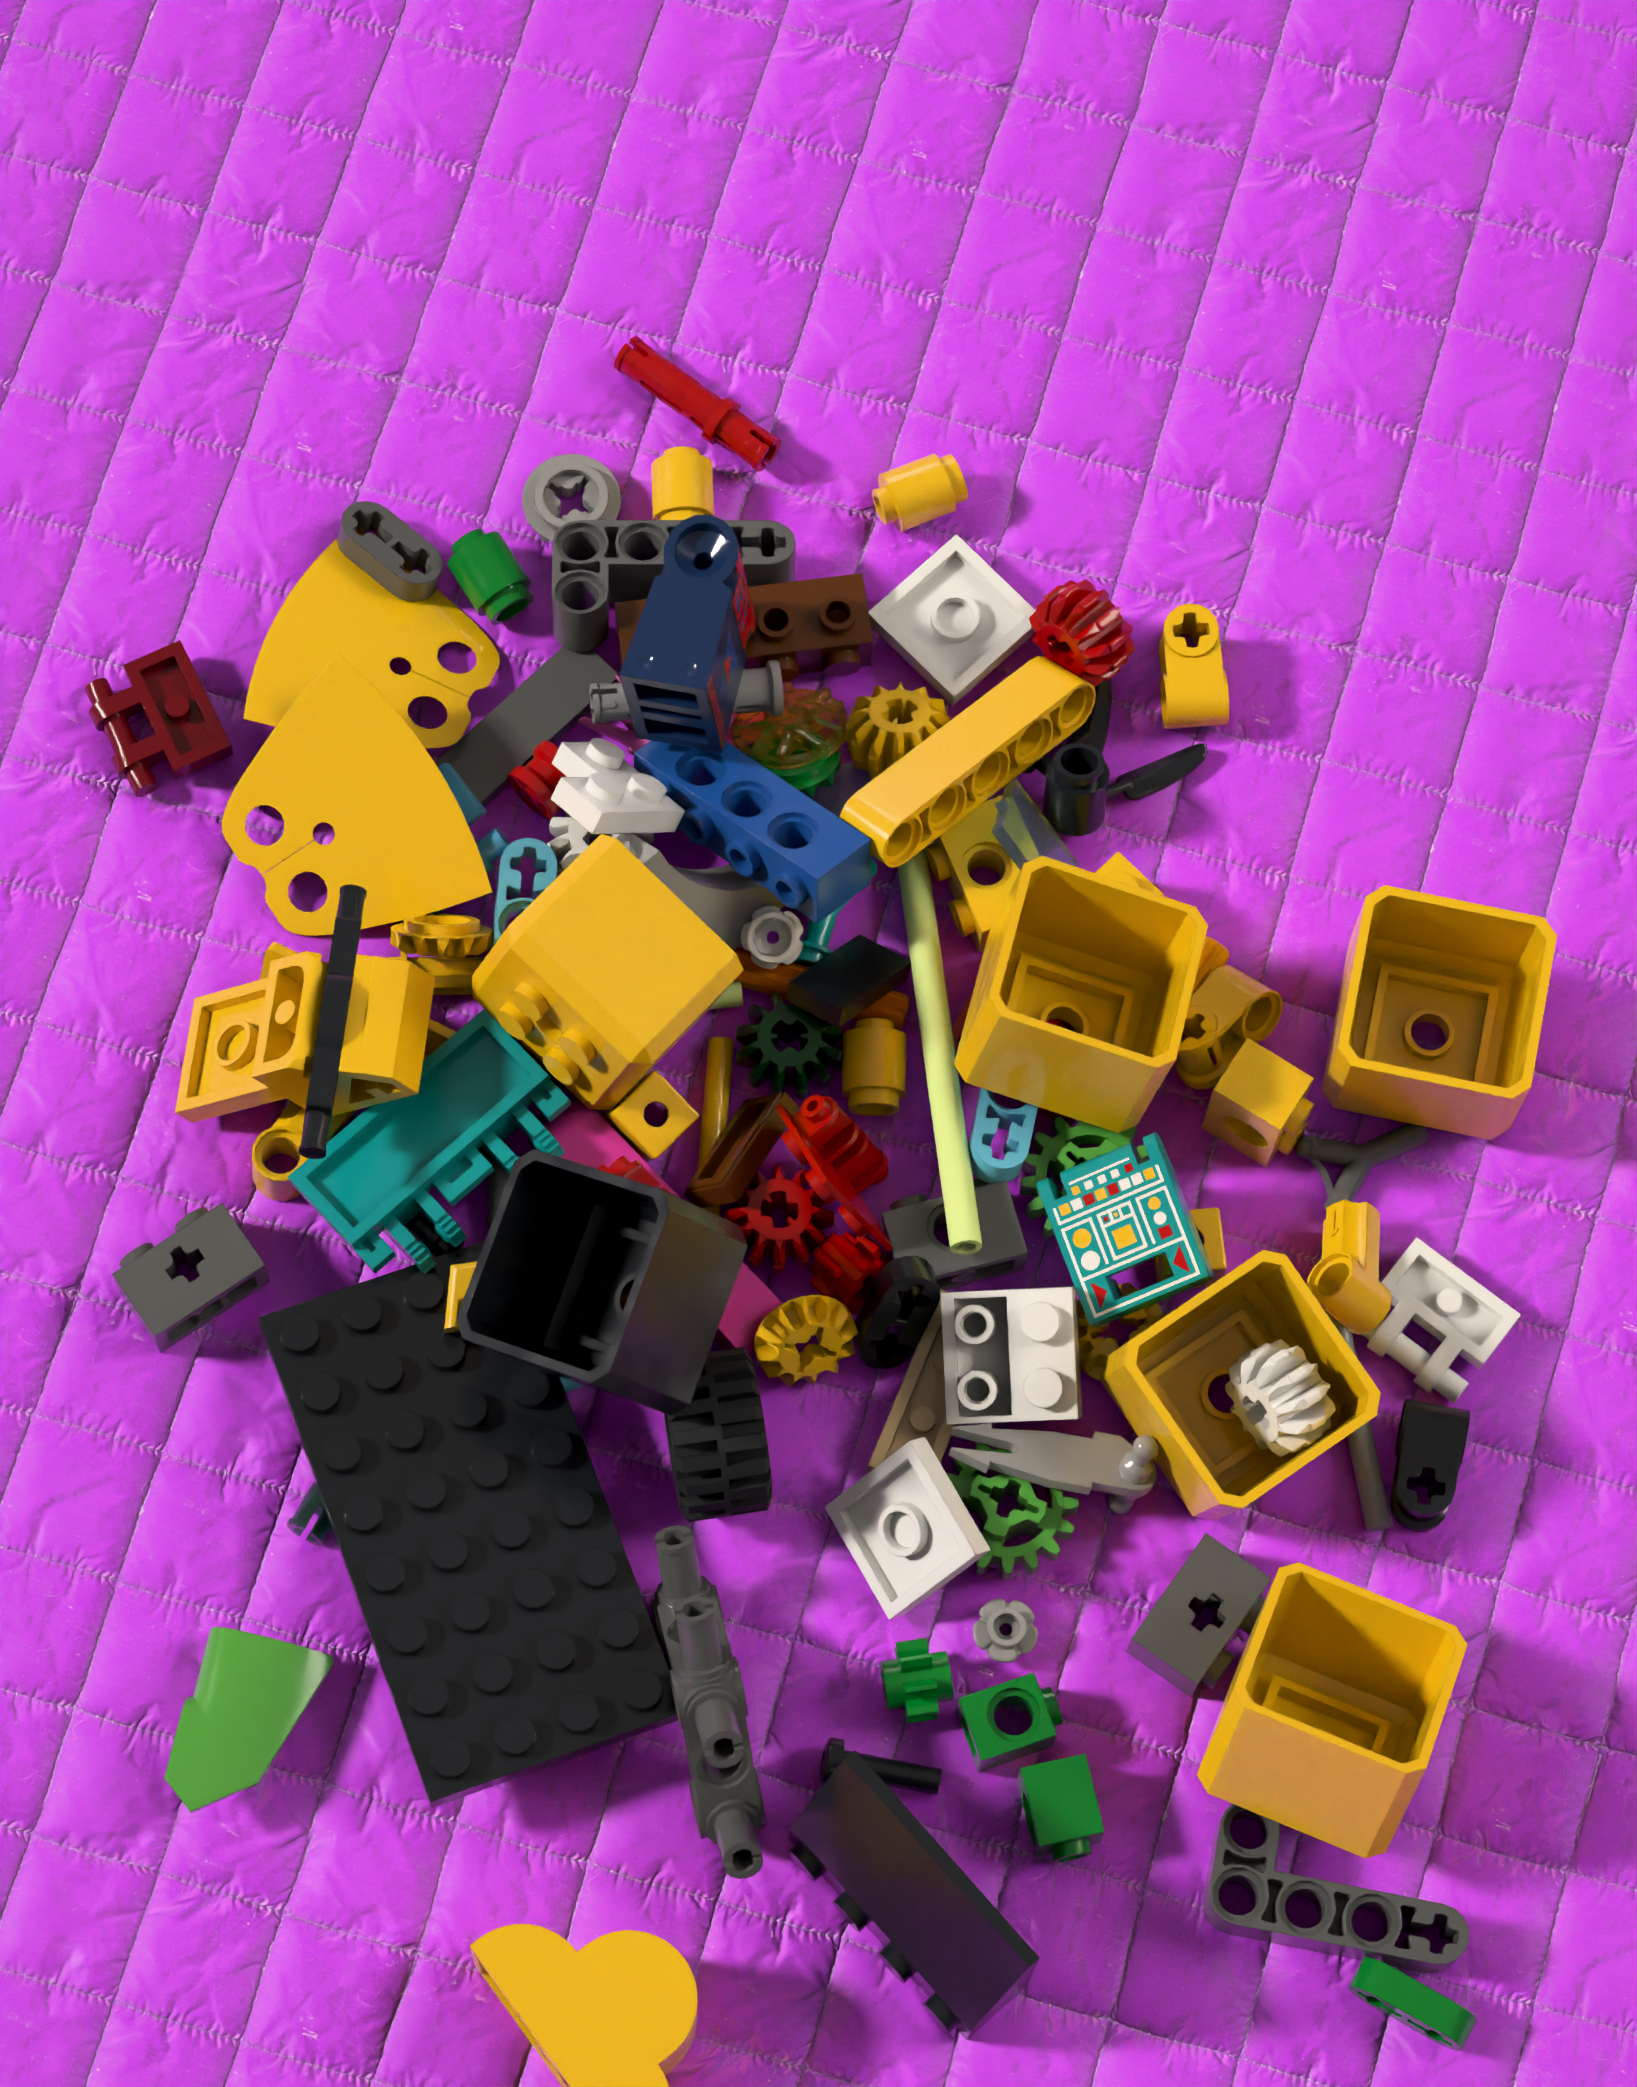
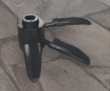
M1108 680L1107 682L1102 681L1094 687L1096 698L1092 712L1086 722L1071 734L1070 743L1061 747L1051 760L1049 755L1045 754L1023 771V773H1032L1037 769L1046 777L1042 815L1046 824L1054 831L1063 835L1084 836L1093 833L1103 824L1107 799L1125 793L1127 799L1137 801L1169 787L1194 771L1205 760L1208 752L1207 744L1199 743L1119 775L1115 780V784L1108 786L1110 771L1102 755L1109 728L1112 704L1111 680Z

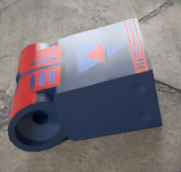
M695 515L681 521L667 538L664 545V567L662 573L654 578L619 676L637 738L723 753L747 657L745 646L755 631L756 616L734 530L724 520L712 515Z

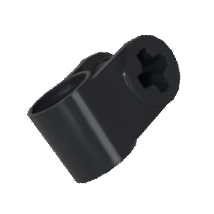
M1411 1399L1404 1400L1396 1439L1395 1456H1397L1390 1496V1510L1394 1519L1403 1528L1413 1532H1427L1436 1528L1444 1520L1455 1494L1458 1471L1465 1451L1470 1422L1469 1410ZM1416 1486L1428 1488L1427 1495L1431 1499L1429 1505L1417 1502V1492L1414 1491Z

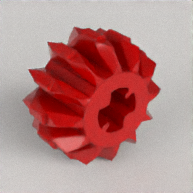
M1086 579L1078 583L1069 580L1062 586H1056L1044 596V600L1036 606V611L1029 617L1031 627L1035 631L1031 638L1033 643L1041 647L1044 657L1089 682L1094 687L1102 681L1107 682L1121 671L1120 667L1128 661V657L1135 650L1133 640L1129 636L1133 628L1131 624L1123 620L1120 614L1122 607L1115 606L1109 600L1108 592L1105 589L1097 592L1094 585Z
M781 1162L774 1164L771 1180L767 1181L762 1172L758 1170L749 1183L751 1189L746 1188L739 1200L733 1202L737 1207L724 1212V1219L741 1226L748 1245L747 1248L752 1247L748 1257V1265L752 1268L760 1266L765 1257L768 1256L773 1258L772 1268L774 1273L780 1275L785 1271L786 1257L791 1256L796 1265L805 1269L810 1265L808 1248L815 1250L817 1246L821 1247L828 1240L822 1230L834 1225V1212L821 1207L825 1202L817 1195L813 1188L806 1190L809 1184L804 1175L808 1172L806 1168L798 1171L792 1181L785 1179L786 1169L785 1165ZM772 1210H785L787 1227H773Z

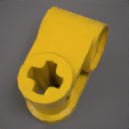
M1188 603L1178 606L1168 614L1164 621L1163 635L1160 639L1158 650L1161 672L1160 701L1164 728L1177 729L1228 725L1229 691L1226 672L1223 669L1217 619L1209 609L1201 605ZM1180 634H1190L1192 642L1198 644V646L1193 648L1187 647L1185 638L1179 637Z
M1223 965L1212 971L1190 999L1183 1028L1186 1039L1183 1041L1181 1037L1177 1053L1176 1068L1180 1079L1187 1086L1195 1089H1207L1216 1086L1247 1037L1258 1044L1259 1041L1270 1035L1277 1026L1283 1009L1282 997L1279 993L1230 965ZM1211 1054H1213V1056H1214V1058H1215V1061H1216V1064H1215V1065L1213 1064V1062H1212V1060H1211V1058H1210V1055H1211Z

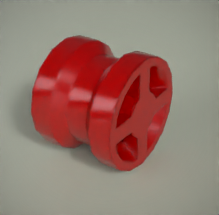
M542 740L533 750V759L526 766H515L507 774V779L515 793L527 806L539 816L551 820L560 812V807L551 800V797L560 778L567 776L551 764L559 748L547 740Z

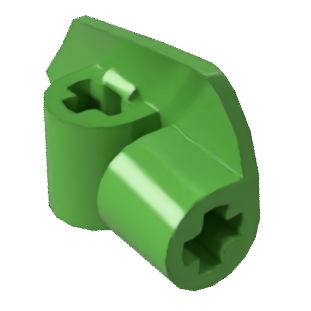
M211 1627L193 1697H187L182 1708L164 1777L191 1813L259 1784L301 1715L332 1669L334 1659L331 1655L245 1631L224 1627Z

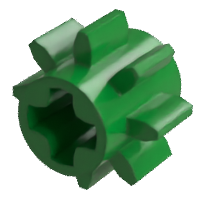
M927 1637L895 1642L896 1647L894 1651L896 1658L880 1661L881 1680L887 1710L904 1708L907 1724L938 1719V1703L954 1700L952 1675L947 1652L929 1653Z

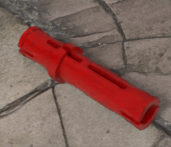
M638 336L630 339V345L624 344L614 362L616 370L636 381L659 400L694 423L695 426L704 431L701 437L713 445L717 443L722 444L741 457L756 471L760 472L765 469L766 464L762 460L767 464L772 462L780 449L781 439L772 435L740 412L741 405L730 397L722 399L670 360L657 353Z

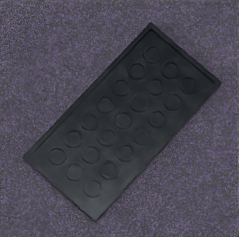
M485 1241L433 1258L436 1265L426 1274L420 1271L416 1265H412L258 1317L261 1331L431 1808L678 1721L667 1662L560 1377L462 1338L460 1331L444 1333L450 1266L478 1261Z

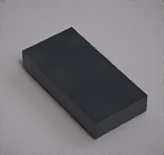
M859 934L792 979L789 983L786 1000L839 1028L907 981L911 962Z

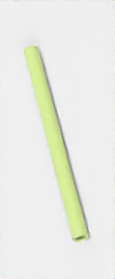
M924 848L897 868L949 1246L952 1253L967 1255L975 1253L982 1248V1239L959 1075L954 1065L956 1054L929 862Z

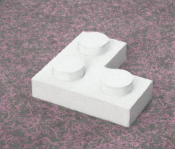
M593 738L590 742H561L551 764L567 777L560 778L551 800L591 834L676 831L685 810L666 795L667 789L659 780L638 772L624 760L625 753L621 748L600 738Z

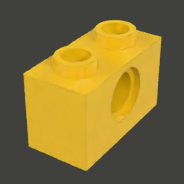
M1003 795L983 802L925 847L929 867L938 882L946 879L955 900L949 902L955 926L962 937L971 935L978 953L984 951L989 931L1023 864L1032 860ZM987 867L996 871L1001 880L993 885H981L976 883L969 873L976 868Z
M1247 1037L1213 1089L1201 1128L1267 1167L1277 1150L1288 1156L1307 1125L1305 1121L1315 1105L1306 1099L1314 1078Z

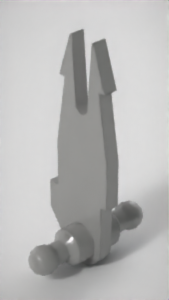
M992 1423L955 1426L950 1433L951 1436L1012 1452L1010 1454L951 1447L948 1456L984 1473L991 1469L1048 1488L1089 1495L1091 1490L1111 1493L1108 1498V1504L1111 1510L1118 1514L1127 1513L1133 1507L1134 1500L1148 1494L1153 1488L1157 1477L1153 1458L1157 1455L1159 1446L1157 1440L1150 1435L1137 1437L1133 1445H1131L1120 1435L1098 1431L1094 1432L1092 1438H1086L1054 1431L992 1428Z

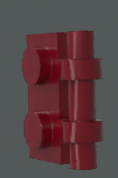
M181 640L124 664L123 668L131 685L130 688L114 694L106 678H99L87 684L84 689L92 704L89 715L96 729L105 732L115 752L111 761L119 777L128 780L136 797L146 796L158 788L150 768L159 761L167 760L177 780L234 755L232 745ZM143 711L154 735L137 742L129 726L128 719Z

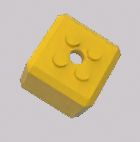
M601 834L507 927L473 973L472 990L473 998L588 1109L612 1110L702 1018L744 969L737 954L618 839Z
M1040 856L1024 863L988 934L954 1061L956 1069L965 1083L1116 1133H1121L1136 1126L1177 1058L1208 924L1195 906L1046 856ZM1051 1019L1064 1020L1074 1028L1075 1032L1047 1023L1046 1021Z
M1383 885L1367 895L1348 943L1321 1088L1332 1106L1337 1109L1492 1140L1510 1129L1532 1085L1557 934L1544 917L1387 885ZM1420 1022L1434 1023L1444 1032L1446 1042L1442 1047L1435 1050L1423 1049L1414 1042L1411 1028Z
M1267 1250L1260 1251L1105 1357L1100 1379L1137 1436L1150 1435L1157 1440L1159 1449L1153 1459L1191 1515L1212 1521H1217L1243 1509L1377 1416L1381 1394L1287 1255ZM1279 1339L1286 1342L1290 1347L1300 1346L1304 1350L1306 1360L1310 1364H1318V1374L1323 1381L1330 1384L1331 1387L1326 1393L1334 1402L1336 1411L1330 1416L1331 1428L1322 1434L1321 1439L1307 1448L1303 1447L1295 1453L1290 1452L1281 1457L1273 1453L1270 1448L1261 1450L1257 1446L1254 1436L1250 1432L1242 1431L1243 1423L1239 1416L1232 1412L1224 1413L1213 1407L1208 1397L1209 1385L1214 1378H1230L1229 1368L1236 1364L1241 1356L1265 1343L1270 1344Z
M1300 1562L1279 1567L1240 1657L1196 1775L1206 1792L1217 1798L1363 1858L1385 1853L1427 1768L1468 1644L1455 1625Z

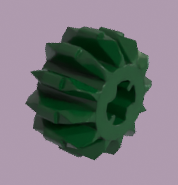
M777 991L770 995V1012L756 1004H752L748 1008V1018L751 1024L739 1025L736 1029V1040L743 1045L736 1052V1063L740 1067H753L748 1075V1083L752 1088L761 1086L768 1080H771L772 1095L784 1093V1086L793 1085L795 1095L798 1099L803 1100L808 1096L807 1080L824 1088L830 1083L831 1075L827 1067L839 1066L842 1061V1051L834 1046L842 1038L841 1027L838 1028L831 1024H825L824 1020L794 1004L785 1005L783 997ZM796 1039L800 1041L799 1052L792 1047H788L782 1052L777 1050L778 1040L787 1045L793 1043Z

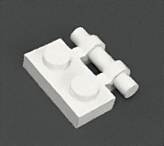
M1416 1237L1381 1282L1391 1291V1305L1395 1308L1376 1328L1361 1335L1369 1340L1366 1347L1381 1358L1387 1353L1415 1374L1416 1378L1413 1382L1430 1393L1432 1389H1435L1452 1403H1455L1469 1385V1382L1449 1368L1450 1365L1460 1355L1480 1370L1518 1321L1521 1314ZM1411 1320L1442 1342L1433 1355L1402 1333Z

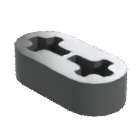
M362 501L347 507L342 514L337 535L340 551L376 582L401 600L415 602L431 597L437 589L442 572L443 560L439 551L390 510L378 503ZM356 529L362 533L368 532L370 529H372L375 532H377V536L370 532L361 536L356 533ZM418 566L419 568L423 569L424 572L422 573L418 570H414L408 574L404 572L402 568L404 567L405 569L412 570Z

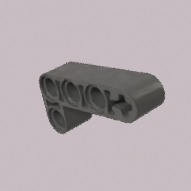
M578 520L568 522L556 531L552 542V615L554 636L562 647L576 652L594 650L601 646L608 636L609 603L647 599L655 576L661 575L664 567V545L670 532L683 520ZM724 520L734 530L749 587L795 581L796 541L793 532L787 526L770 520Z
M1231 1804L1219 1820L1214 1832L1203 1895V1911L1208 1922L1216 1930L1229 1935L1361 1961L1363 1957H1370L1392 1967L1421 1973H1439L1448 1969L1466 1950L1469 1941V1928L1464 1917L1455 1908L1442 1903L1275 1871L1280 1839V1823L1234 1804ZM1237 1819L1255 1821L1261 1827L1264 1834L1263 1845L1255 1849L1240 1847L1232 1839L1230 1824ZM1227 1884L1243 1886L1249 1891L1253 1899L1252 1911L1245 1915H1233L1227 1912L1219 1901V1889ZM1293 1897L1309 1899L1317 1908L1319 1915L1318 1924L1312 1928H1300L1293 1925L1285 1913L1286 1901ZM1359 1910H1370L1376 1913L1384 1924L1385 1934L1383 1939L1376 1942H1368L1361 1939L1352 1927L1353 1913ZM1402 1917L1408 1919L1403 1932L1423 1934L1431 1924L1439 1926V1937L1449 1941L1437 1954L1430 1952V1941L1423 1937L1409 1935L1401 1943V1948L1394 1945L1402 1929Z

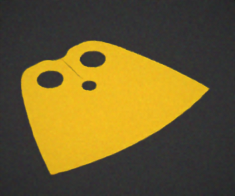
M356 529L357 534L361 536L365 535V533H362ZM336 539L299 579L271 624L253 670L243 719L276 727L301 693L338 653L384 696L419 738L425 749L448 747L457 743L462 738L471 721L468 701L475 691L490 685L498 670L500 657L487 635L438 589H436L431 597L423 601L411 602L401 600L350 561L340 551ZM404 567L402 568V570L408 574L414 571V569L408 570ZM449 642L465 644L475 653L476 665L467 673L456 674L449 672L439 663L437 657L438 650L442 645ZM393 658H405L410 662L411 671L405 675L396 674L389 666L390 661ZM428 696L435 698L446 708L447 720L442 726L427 729L420 727L409 717V704L418 697Z
M337 653L284 714L238 781L228 800L222 818V833L225 840L240 862L245 865H252L258 869L266 883V903L279 923L286 930L299 935L319 936L333 934L339 905L340 887L343 885H357L367 891L361 929L402 921L406 916L426 915L491 893L492 888L469 825L437 765L419 738L393 706L356 668ZM260 805H269L275 808L284 820L282 837L276 843L269 846L253 842L245 829V821L248 814L253 808ZM322 822L329 823L335 832L334 839L327 845L319 844L313 837L315 826ZM302 872H313L319 875L327 886L325 904L313 912H304L297 909L289 898L291 880Z

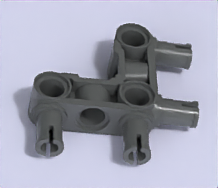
M670 1526L660 1530L655 1535L661 1583L657 1587L655 1597L650 1598L657 1638L669 1668L681 1729H683L691 1775L689 1788L700 1839L709 1838L718 1845L726 1873L737 1879L748 1878L758 1873L763 1866V1857L757 1833L761 1826L767 1824L760 1785L752 1758L746 1722L748 1710L737 1658L733 1657L727 1638L716 1585H711L706 1577L700 1573L693 1532L687 1526Z

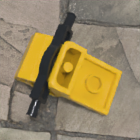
M351 884L340 887L339 905L335 918L329 962H323L322 954L304 951L270 961L268 978L194 998L175 1109L176 1114L194 1123L287 1098L305 1109L303 1132L298 1153L306 1158L322 1159L326 1157V1145L332 1116L419 1093L435 977L410 961L357 954L364 901L367 896V891L363 887Z

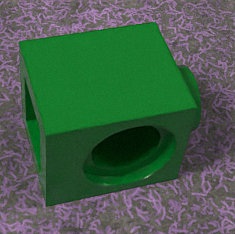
M1034 1672L958 1699L955 1710L978 1773L1053 1747L1057 1736L1054 1727L1063 1724L1061 1712L1051 1687L1040 1689ZM1005 1706H1016L1027 1714L1030 1720V1728L1020 1735L1005 1734L997 1727L994 1721L995 1712Z
M1086 1753L1020 1768L1016 1780L1035 1857L1051 1854L1053 1863H1062L1091 1855V1845L1100 1843L1105 1831Z

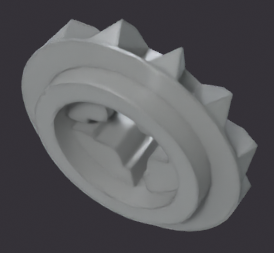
M564 454L544 461L533 470L523 489L522 504L527 525H531L545 543L549 540L553 542L556 531L571 521L616 520L621 509V494L616 478L601 462L585 455ZM584 487L582 502L583 507L588 512L573 509L567 515L564 514L560 519L561 501L555 494L558 496L562 494L565 497L571 498L576 492L580 493Z

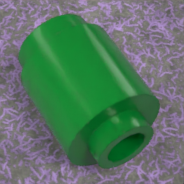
M475 529L459 538L452 545L451 550L454 554L448 560L447 566L478 615H486L491 624L497 625L517 616L532 603L534 597L528 589L531 581L498 531L485 534L483 529Z

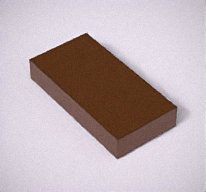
M786 1092L744 1100L685 1188L684 1195L694 1205L706 1208L739 1200L787 1127L775 1106L781 1103L792 1116L800 1108Z

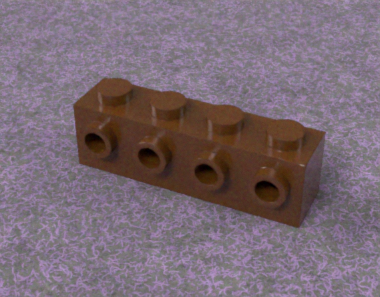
M862 573L749 587L756 616L755 631L746 642L747 657L744 669L764 668L767 661L778 660L782 683H787L798 678L800 674L824 671L826 675L838 677L856 673L861 667L871 666L873 639ZM647 599L615 603V629L621 668Z

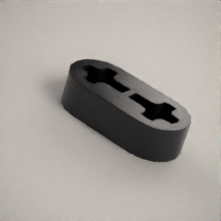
M918 1256L899 1257L887 1263L879 1272L855 1320L858 1331L855 1339L860 1358L866 1365L876 1369H890L906 1362L915 1352L941 1297L933 1266L926 1259ZM898 1291L905 1292L901 1301L899 1298ZM892 1325L894 1327L895 1334L888 1333Z

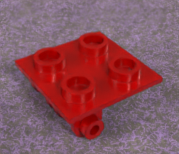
M812 1095L803 1102L801 1110L794 1116L781 1103L776 1105L775 1108L789 1129L781 1135V1138L803 1166L811 1165L812 1169L804 1175L817 1195L827 1205H830L836 1199L842 1204L838 1211L859 1238L862 1239L870 1233L888 1252L893 1249V1246L860 1194L869 1185L879 1184L887 1177L889 1172L887 1155L869 1139L867 1134L829 1096Z

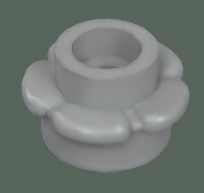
M997 1598L987 1602L980 1609V1620L976 1621L973 1625V1638L978 1648L984 1650L992 1660L1000 1663H1010L1016 1661L1021 1654H1028L1032 1651L1038 1639V1630L1033 1626L1035 1616L1028 1605L1019 1600H1013L1009 1603L1002 1598ZM1003 1624L1010 1625L1012 1633L1007 1636L1002 1635L999 1630L1000 1626Z

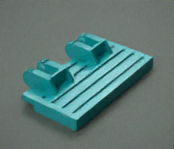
M483 1009L423 1060L418 1094L368 1107L327 1143L326 1157L322 1159L309 1158L291 1173L288 1178L293 1187L375 1274L396 1256L394 1251L379 1236L382 1231L420 1271L426 1274L436 1263L429 1249L421 1241H417L404 1227L410 1220L421 1212L435 1227V1230L442 1239L455 1248L467 1238L459 1225L428 1192L435 1187L454 1206L495 1171L493 1166L478 1151L480 1147L509 1176L515 1160L520 1157L516 1156L503 1140L517 1128L533 1143L538 1151L561 1157L566 1152L560 1143L526 1107L533 1103L551 1122L571 1105V1101L551 1081L549 1075Z

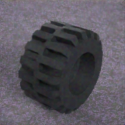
M743 1347L709 1352L690 1405L672 1416L664 1413L678 1505L688 1522L767 1511L772 1498L769 1451L753 1361Z

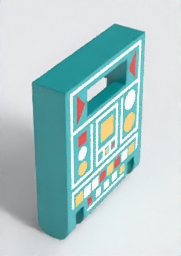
M1156 1132L1143 1137L1144 1147L1150 1159L1142 1163L1135 1143L1131 1142L1060 1172V1177L1067 1194L1063 1197L1060 1196L1052 1178L1048 1177L1037 1182L1039 1195L1088 1323L1094 1327H1100L1216 1278L1164 1144ZM1163 1254H1166L1174 1276L1125 1297H1122L1116 1280L1108 1278Z

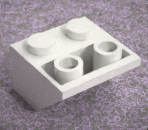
M1075 1286L941 1293L947 1425L1069 1420L1082 1417L1077 1291Z

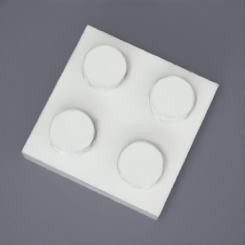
M957 534L868 611L870 626L952 706L1035 633L1031 627L1029 617L1036 610Z
M925 1437L906 1443L825 1506L827 1513L889 1620L908 1613L991 1550Z

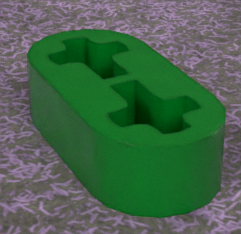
M1363 1957L1348 1986V1989L1362 2001L1427 2038L1453 2050L1462 2051L1477 2022V2018L1461 2005L1392 1966L1374 1958Z

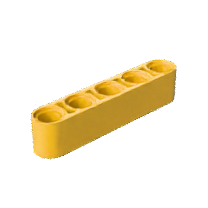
M1037 656L1031 659L858 790L846 802L839 818L871 839V856L890 868L899 867L1078 730L1086 722L1094 707L1096 698L1094 686L1044 656Z

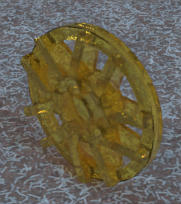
M784 682L785 690H783L784 703H787V705H784L782 716L772 717L769 711L732 714L731 737L733 746L762 766L781 770L799 768L823 757L824 759L829 757L844 743L847 737L846 723L848 722L843 701H837L833 698L829 688L825 687L818 691L794 689L792 682ZM838 720L837 725L831 722ZM815 735L822 737V739H825L827 741L824 742ZM745 742H755V744L751 748ZM772 748L777 749L776 755H768V752ZM796 749H802L807 751L805 753L791 755L793 751Z

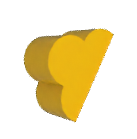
M512 1924L494 1929L469 1945L474 1965L562 2087H669L665 2076L677 2067L692 2045L697 2027L698 2008L697 1987L690 1966L680 1952L670 1943L647 1932L622 1930L600 1936L579 1951H576L563 1937L547 1928L532 1924Z

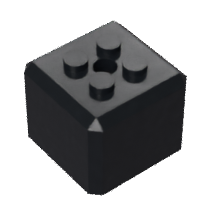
M532 1149L514 1162L456 1319L462 1338L544 1372L672 1416L691 1403L748 1245L741 1226L669 1192Z

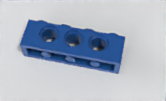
M649 741L634 752V768L640 773L659 780L667 789L666 795L685 810L678 828L684 831L691 841L698 845H704L729 862L737 873L745 877L749 876L775 894L779 901L788 908L798 910L818 924L870 884L871 839L727 741H725L723 753L657 741Z

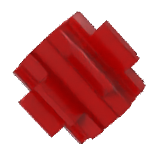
M848 1231L844 1235L839 1236L833 1233L827 1237L828 1240L821 1247L817 1246L812 1253L815 1257L813 1264L809 1265V1269L814 1277L809 1282L818 1293L840 1301L851 1314L857 1315L879 1272L892 1260L882 1252L883 1248L868 1234L861 1239Z

